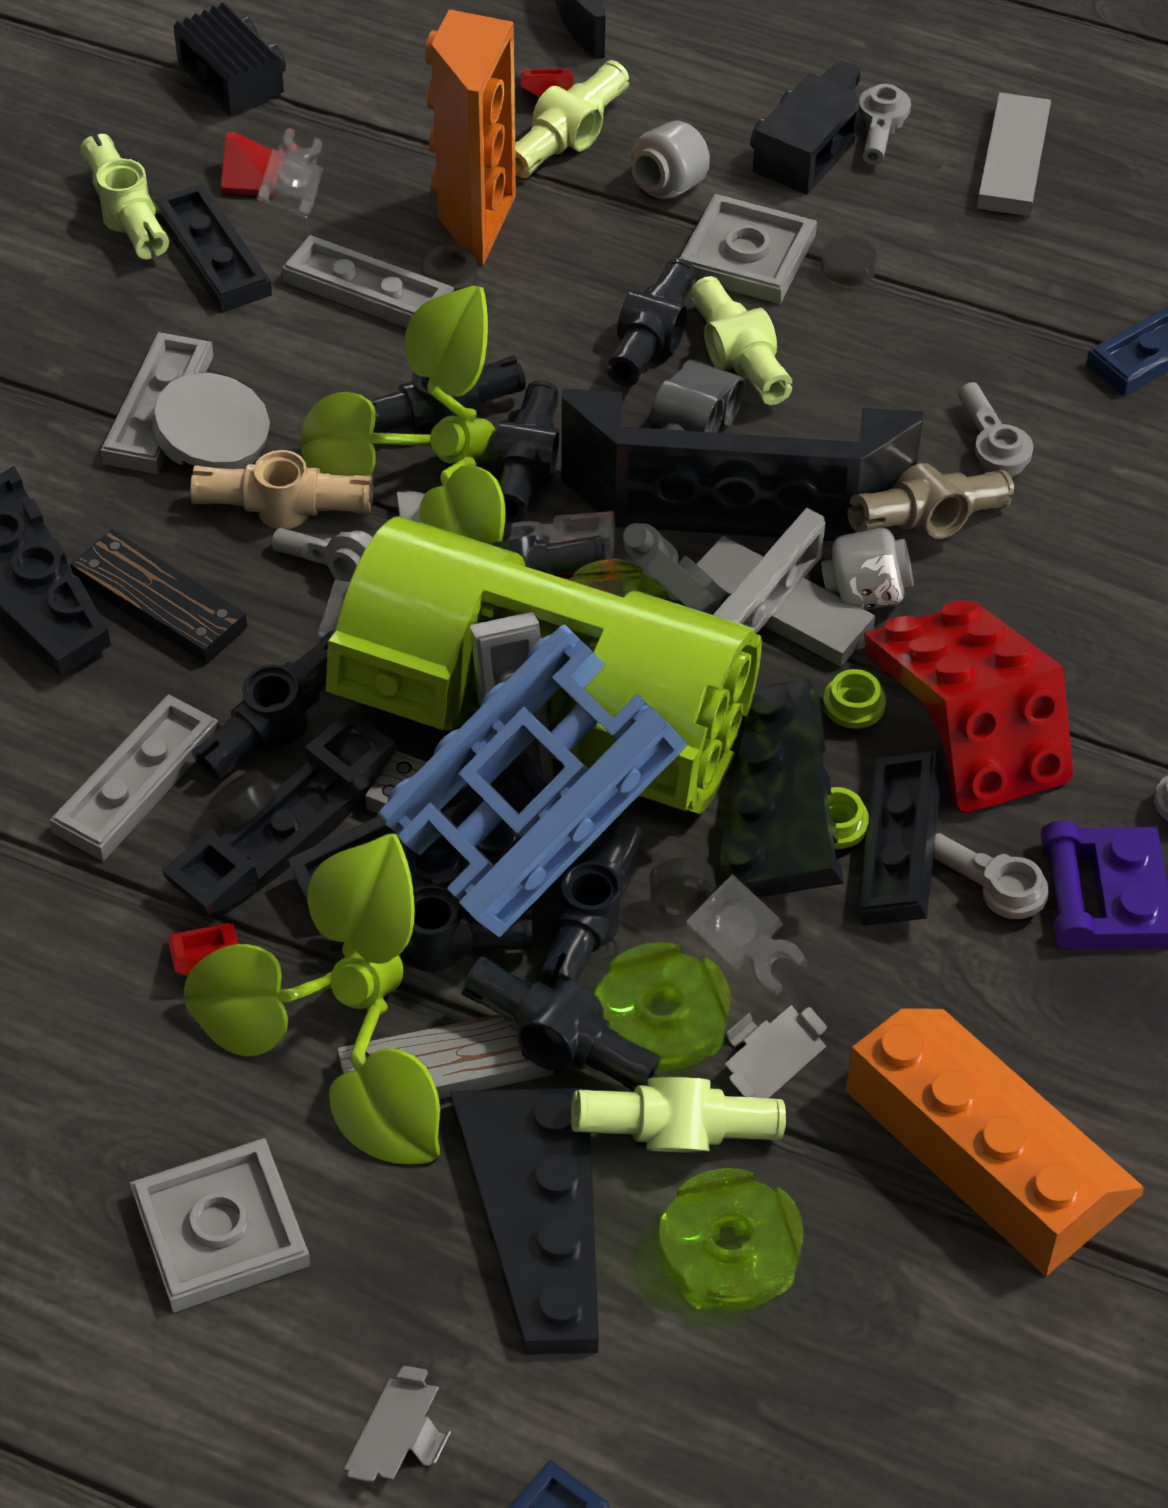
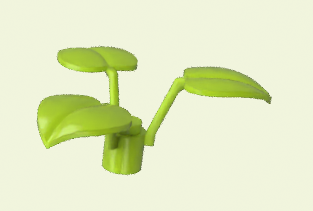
M469 286L428 300L415 311L406 330L405 350L411 370L418 376L429 377L428 392L457 416L443 418L435 425L431 435L373 433L376 412L372 402L360 394L338 392L324 397L309 411L302 425L300 444L302 447L301 454L309 468H319L320 473L344 476H371L376 465V452L373 444L431 446L442 461L455 464L441 472L440 479L443 486L435 487L423 496L420 504V523L490 544L503 541L505 526L504 496L497 479L489 471L476 467V465L485 464L492 459L496 429L488 420L476 418L477 413L474 409L465 408L452 397L463 396L470 391L478 381L484 366L487 349L488 314L483 287Z
M387 834L366 844L334 854L320 864L310 879L307 902L316 928L326 938L337 942H344L342 952L345 957L334 966L332 972L293 988L280 989L282 980L281 967L272 953L254 945L234 944L214 951L196 964L186 979L183 995L186 999L188 1010L206 1034L226 1051L240 1056L261 1055L273 1049L283 1039L288 1028V1015L282 1002L295 1001L325 989H332L334 996L342 1004L355 1009L366 1008L367 1014L350 1055V1061L355 1070L339 1076L330 1087L329 1099L334 1120L343 1135L353 1145L368 1155L396 1164H424L434 1161L441 1155L438 1138L440 1121L439 1095L430 1072L414 1055L400 1049H380L371 1054L367 1059L365 1058V1053L379 1016L386 1012L388 1008L383 997L394 991L402 981L403 964L399 954L408 945L414 926V893L407 859L397 835Z

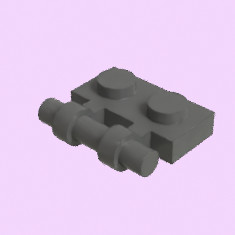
M634 523L626 527L623 533L626 552L684 605L711 615L720 608L721 602L728 593L689 557L685 555L678 562L679 557L674 546L649 524Z

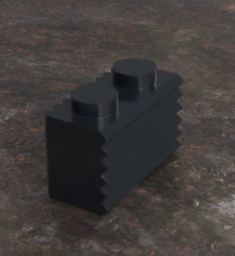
M221 2L218 8L212 6L210 11L204 9L201 15L195 13L191 19L186 17L183 22L177 20L174 24L176 53L180 67L183 66L185 72L188 71L190 76L194 77L196 83L199 82L201 88H204L207 94L210 93L212 99L215 98L217 105L220 104L222 109L226 110L228 116L284 92L283 73L286 71V62L283 53L275 43L267 44L258 36L257 29L248 16L240 18L226 3Z

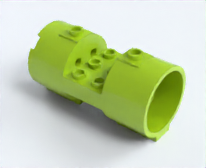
M393 517L377 531L355 569L342 605L337 629L328 640L327 692L448 732L458 730L479 710L470 625L534 612L539 622L541 639L553 634L561 625H566L605 664L584 690L613 718L638 694L688 744L639 796L698 814L706 810L727 774L735 755L730 749L736 739L742 716L748 717L762 650L761 636L754 634V628L639 591H631L623 598L526 567L523 557L518 553L408 518ZM562 687L547 701L550 732L578 705ZM597 723L570 752L589 770L616 740ZM552 754V759L560 761L556 756Z

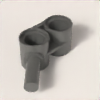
M693 360L686 361L678 373L671 379L665 380L660 386L650 413V427L652 429L717 433L720 425L727 427L734 420L742 402L745 379Z

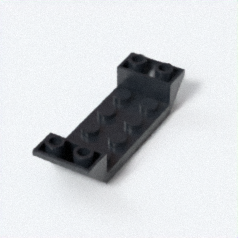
M563 388L561 402V480L615 527L626 528L634 523L649 524L656 530L781 538L801 513L808 508L825 517L823 541H835L839 536L857 533L851 527L848 520V508L854 507L849 503L853 495L888 491L896 484L903 472L917 464L923 411L863 408L859 442L622 427V392Z

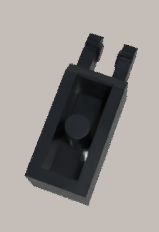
M835 62V65H831V69L828 68L821 77L808 73L794 89H788L784 93L779 105L767 118L763 117L756 123L750 138V146L754 148L752 172L806 195L812 191L855 143V126L859 99L854 90L855 86H858V83H860L861 72L853 62Z

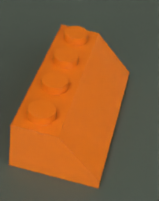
M449 9L438 31L432 30L430 32L425 47V62L432 65V79L427 92V107L434 110V122L429 135V151L436 155V165L431 176L430 190L432 194L437 195L438 219L472 264L483 266L516 197L514 22Z
M902 1008L852 1046L845 1092L1045 1277L1143 1195L1145 1187L944 1009Z

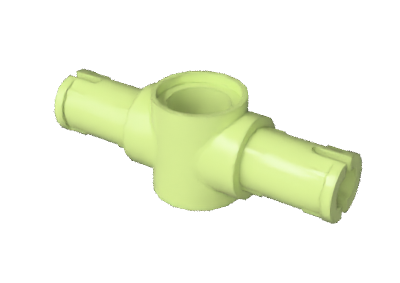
M608 60L586 82L576 83L568 91L559 86H552L540 96L533 112L531 131L515 143L516 175L518 177L528 178L549 156L561 154L568 146L581 152L588 149L594 143L603 124L604 107L629 87V82H627L629 75L620 63Z
M97 134L98 142L101 146L96 144L92 136L86 138L80 146V154L93 173L92 183L100 197L104 224L116 232L127 233L134 245L136 254L142 259H152L151 252L147 246H151L157 257L165 253L169 247V238L155 218L156 208L148 195L144 167L132 159H121L111 137L107 134Z
M709 276L698 280L691 288L690 294L692 298L690 300L706 321L704 330L705 344L714 367L723 371L734 369L739 376L747 378L765 404L775 405L783 402L790 396L792 392L790 384L793 382L792 378L775 358L777 338L774 326L767 312L763 308L747 311L741 303L732 301L715 277Z
M649 1078L648 1086L638 1085L634 1092L575 1090L571 1102V1126L574 1132L632 1134L636 1142H646V1150L658 1152H708L709 1145H719L723 1138L780 1140L784 1135L786 1124V1109L782 1099L725 1096L721 1089L710 1088V1080L700 1078Z

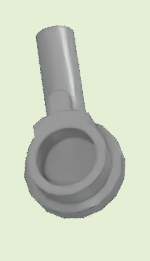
M876 85L864 91L859 98V112L863 116L862 119L868 131L863 159L870 165H878L883 161L889 135L895 134L911 111V99L904 91L894 85Z
M977 383L965 384L959 390L958 397L980 431L975 444V453L981 468L986 473L1004 470L1011 477L1018 475L1031 461L1034 448L1032 439L1025 431L1015 426L1001 423Z
M278 528L272 538V548L278 552L328 565L332 575L343 585L349 587L355 569L373 537L366 532L354 530L351 532H341L333 538L323 540L284 528Z
M941 833L936 834L933 859L982 885L983 899L987 907L993 912L1009 919H1024L1034 916L1044 908L1048 900V883L1039 866L1033 861L1022 857H1011L1005 853L995 858L984 853L977 854Z

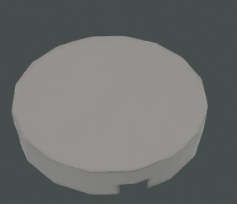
M214 373L187 374L171 381L159 393L151 425L156 443L171 460L181 466L183 461L190 465L201 467L245 469L248 464H253L259 458L261 450L265 447L270 420L265 404L249 387L234 378Z

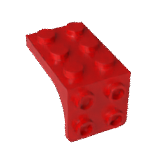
M967 600L953 601L942 606L940 612L918 618L914 616L896 617L888 620L883 628L864 633L866 655L915 695L930 714L944 748L949 770L952 802L960 811L970 813L1061 786L1070 781L1073 775V763L1063 666L977 602Z

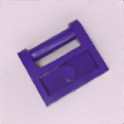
M1061 820L1051 822L1042 828L1040 836L1043 853L1051 859L1059 916L1053 923L1056 943L1060 947L1070 950L1168 948V885L1157 827L1078 828L1075 823ZM1077 859L1092 860L1101 918H1093L1089 913L1085 912Z

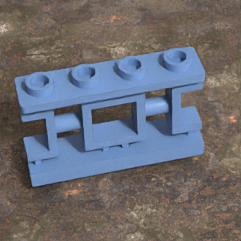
M561 625L553 634L540 639L530 650L527 661L506 682L494 686L485 695L481 708L460 729L450 732L438 743L434 756L413 777L403 780L392 790L387 804L377 814L383 823L392 829L399 839L418 855H421L442 834L467 859L470 865L447 889L460 900L459 903L479 923L498 937L545 892L688 745L672 726L638 694L614 718L584 690L605 664L566 625ZM562 687L578 705L550 732L533 715ZM599 723L616 742L588 770L570 751ZM537 738L566 767L519 814L490 784ZM468 783L484 801L457 828L440 810ZM504 820L522 838L494 866L477 846Z

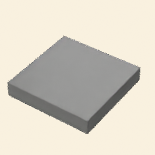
M714 194L679 259L688 261L694 266L696 271L694 279L696 282L704 277L712 276L718 279L725 290L781 304L816 236L817 221Z
M265 1138L130 1182L132 1195L173 1313L311 1266L309 1252Z

